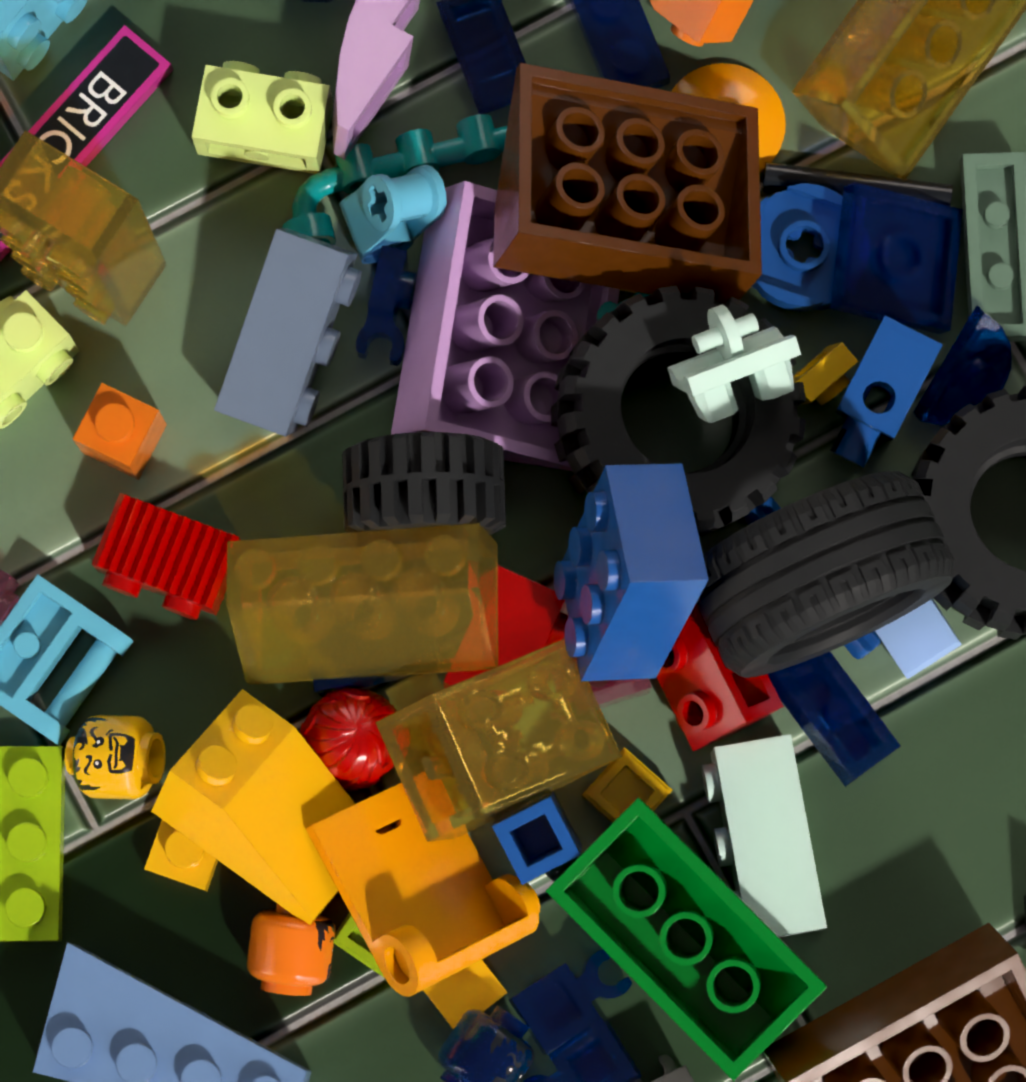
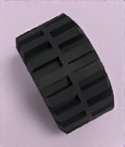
M416 432L370 438L343 451L344 531L349 535L363 541L379 544L440 545L482 539L500 531L506 526L503 447L498 445V443L470 434Z

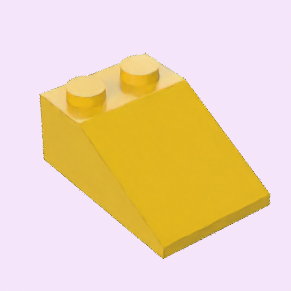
M242 689L170 769L151 812L296 918L311 925L335 896L338 889L306 828L356 803L299 731L288 721Z

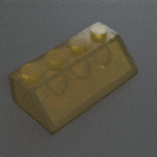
M857 0L792 92L826 131L894 177L906 179L1026 10V0Z
M479 523L227 542L226 605L245 681L249 685L498 669V543Z

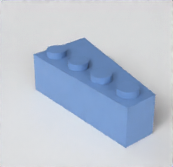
M67 942L33 1073L69 1082H309L311 1070L159 990L131 973L107 962L79 945Z

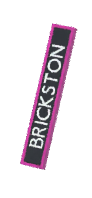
M126 25L118 31L0 162V262L173 71L169 61Z

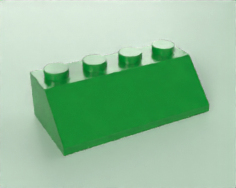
M640 797L546 890L581 928L733 1081L828 987Z

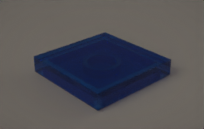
M856 182L844 186L831 309L880 321L883 320L884 316H887L907 327L936 334L951 331L963 209Z

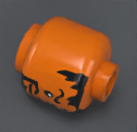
M279 904L276 905V909L258 912L251 924L247 970L252 976L261 980L260 989L282 995H311L313 986L323 984L331 973L336 931L334 923L329 918L318 915L312 924L309 925L305 921L296 918Z

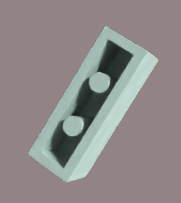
M791 734L714 747L710 753L712 763L702 765V776L708 803L719 802L723 827L713 829L714 843L719 866L731 865L735 887L734 892L778 937L819 931L827 928Z

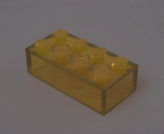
M26 130L24 131L0 167V232L3 234L0 240L13 250L10 256L23 266L20 272L32 282L50 292L58 284L75 298L73 305L90 318L105 324L109 317L122 325L127 326L167 265L139 200Z

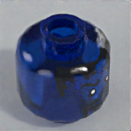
M498 1005L491 1015L477 1009L468 1010L439 1049L438 1061L445 1069L440 1079L444 1082H520L535 1058L532 1047L522 1039L529 1027Z

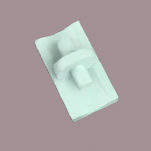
M719 305L708 309L709 330L692 336L693 346L700 355L667 367L672 385L688 394L689 400L699 418L708 423H713L734 415L738 411L730 382L749 376L754 396L762 401L775 399L793 392L795 388L790 359L801 355L796 336L791 334L783 337L778 328L774 326L758 332L759 324L753 313L734 320L728 308L724 305Z

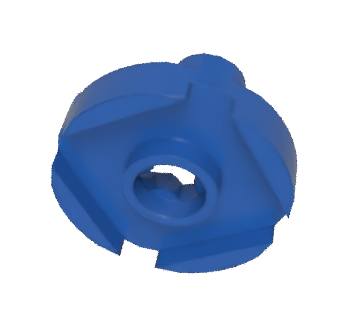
M800 183L788 186L785 191L777 192L768 198L767 196L760 201L762 275L751 287L756 289L763 298L772 304L799 312L829 309L840 298L850 292L858 281L865 265L868 240L865 230L863 229L862 231L859 219L853 213L855 209L847 199L827 187ZM802 233H809L814 236L812 246L821 250V255L818 258L809 257L805 263L798 262L793 259L794 252L786 248L787 240L798 241Z

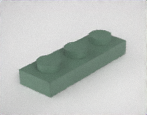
M1026 153L962 154L959 164L970 343L1026 341Z

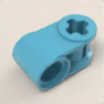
M422 165L413 168L404 176L390 178L384 174L372 175L354 193L341 200L339 206L362 264L385 261L408 250L414 244L413 241L434 222L441 219L445 213L447 204L446 190L439 173L432 166Z

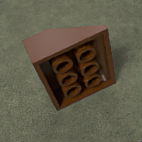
M520 63L515 73L494 209L493 267L652 294L657 288L677 286L680 293H689L697 286L714 290V300L725 303L731 297L740 300L762 275L758 108Z
M987 923L775 1041L763 1052L778 1082H1026V969L1017 951L990 923Z

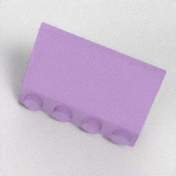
M467 181L446 187L447 204L445 213L441 219L434 222L424 231L391 435L416 432L470 434L498 443V445L503 447L504 460L572 471L568 461L559 462L554 446L560 439L558 427L551 426V406L557 402L559 393L554 387L560 370L567 364L570 358L569 353L580 338L597 322L596 315L600 306L608 301L618 304L620 289L494 268V209L497 190Z

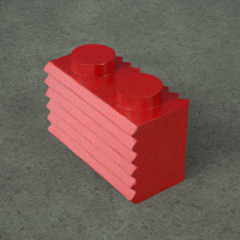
M119 493L92 561V566L97 572L105 574L102 582L103 586L133 598H138L141 588L164 596L165 598L161 606L164 609L189 619L198 620L201 610L215 616L219 612L220 605L244 545L240 537Z

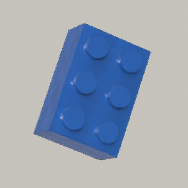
M683 463L605 465L594 492H589L586 496L584 514L578 527L571 529L568 549L563 560L557 561L554 568L555 594L559 600H565L568 613L565 625L566 650L570 657H576L581 682L656 678L709 580Z

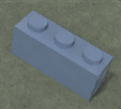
M288 228L276 229L214 411L285 437L295 433L299 424L306 427L309 425L320 396V391L311 388L319 364L326 367L330 365L341 335V331L332 328L340 304L347 307L351 305L361 279L362 271L353 268L357 253Z

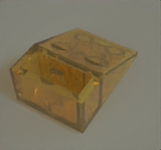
M565 639L435 692L376 722L427 842L458 838L622 757L589 682H581L577 659L568 655Z

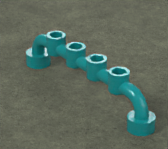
M472 115L456 124L457 138L434 143L430 130L414 129L396 138L395 142L398 152L379 157H373L370 145L364 143L355 144L345 160L335 155L337 167L325 169L310 176L298 188L292 203V219L285 222L282 228H288L335 245L336 237L330 215L317 213L318 203L325 196L341 191L352 194L365 183L368 177L376 174H384L394 178L404 176L413 168L422 165L432 166L438 171L440 167L461 162L482 164L492 161L504 151L507 126L494 128L490 115Z

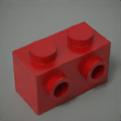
M695 604L657 675L660 686L675 714L676 721L684 732L693 751L728 738L784 707L768 674L745 678L725 667L719 655L718 647L715 646L710 636L708 626L705 625L698 609L699 605Z

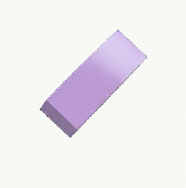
M420 0L355 1L348 18L339 54L332 116L333 152L344 160L409 66L414 36L404 30L418 11Z

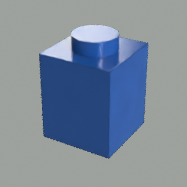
M553 789L495 819L492 825L522 885L581 855L583 846Z

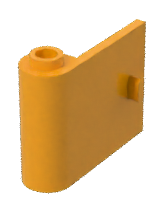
M433 768L306 828L384 978L402 996H413L534 933L538 927L540 902L535 890L528 883L522 885L519 878L512 874H504L494 880L492 879ZM396 823V828L389 831L392 828L391 825Z

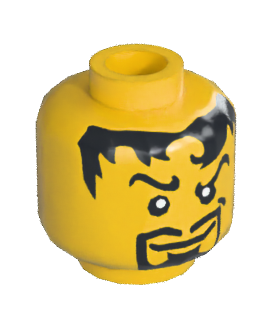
M96 715L88 717L79 727L76 737L69 738L65 748L66 770L70 775L75 776L79 789L90 798L132 800L143 797L153 784L159 783L165 770L166 749L163 737L158 732H154L152 725L141 716Z

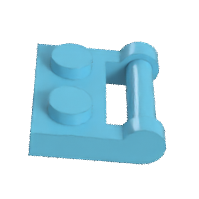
M37 574L0 626V706L60 746L71 731L66 727L68 722L117 654L123 657L133 643V640ZM83 629L96 638V640L47 710L43 712L30 703V701Z

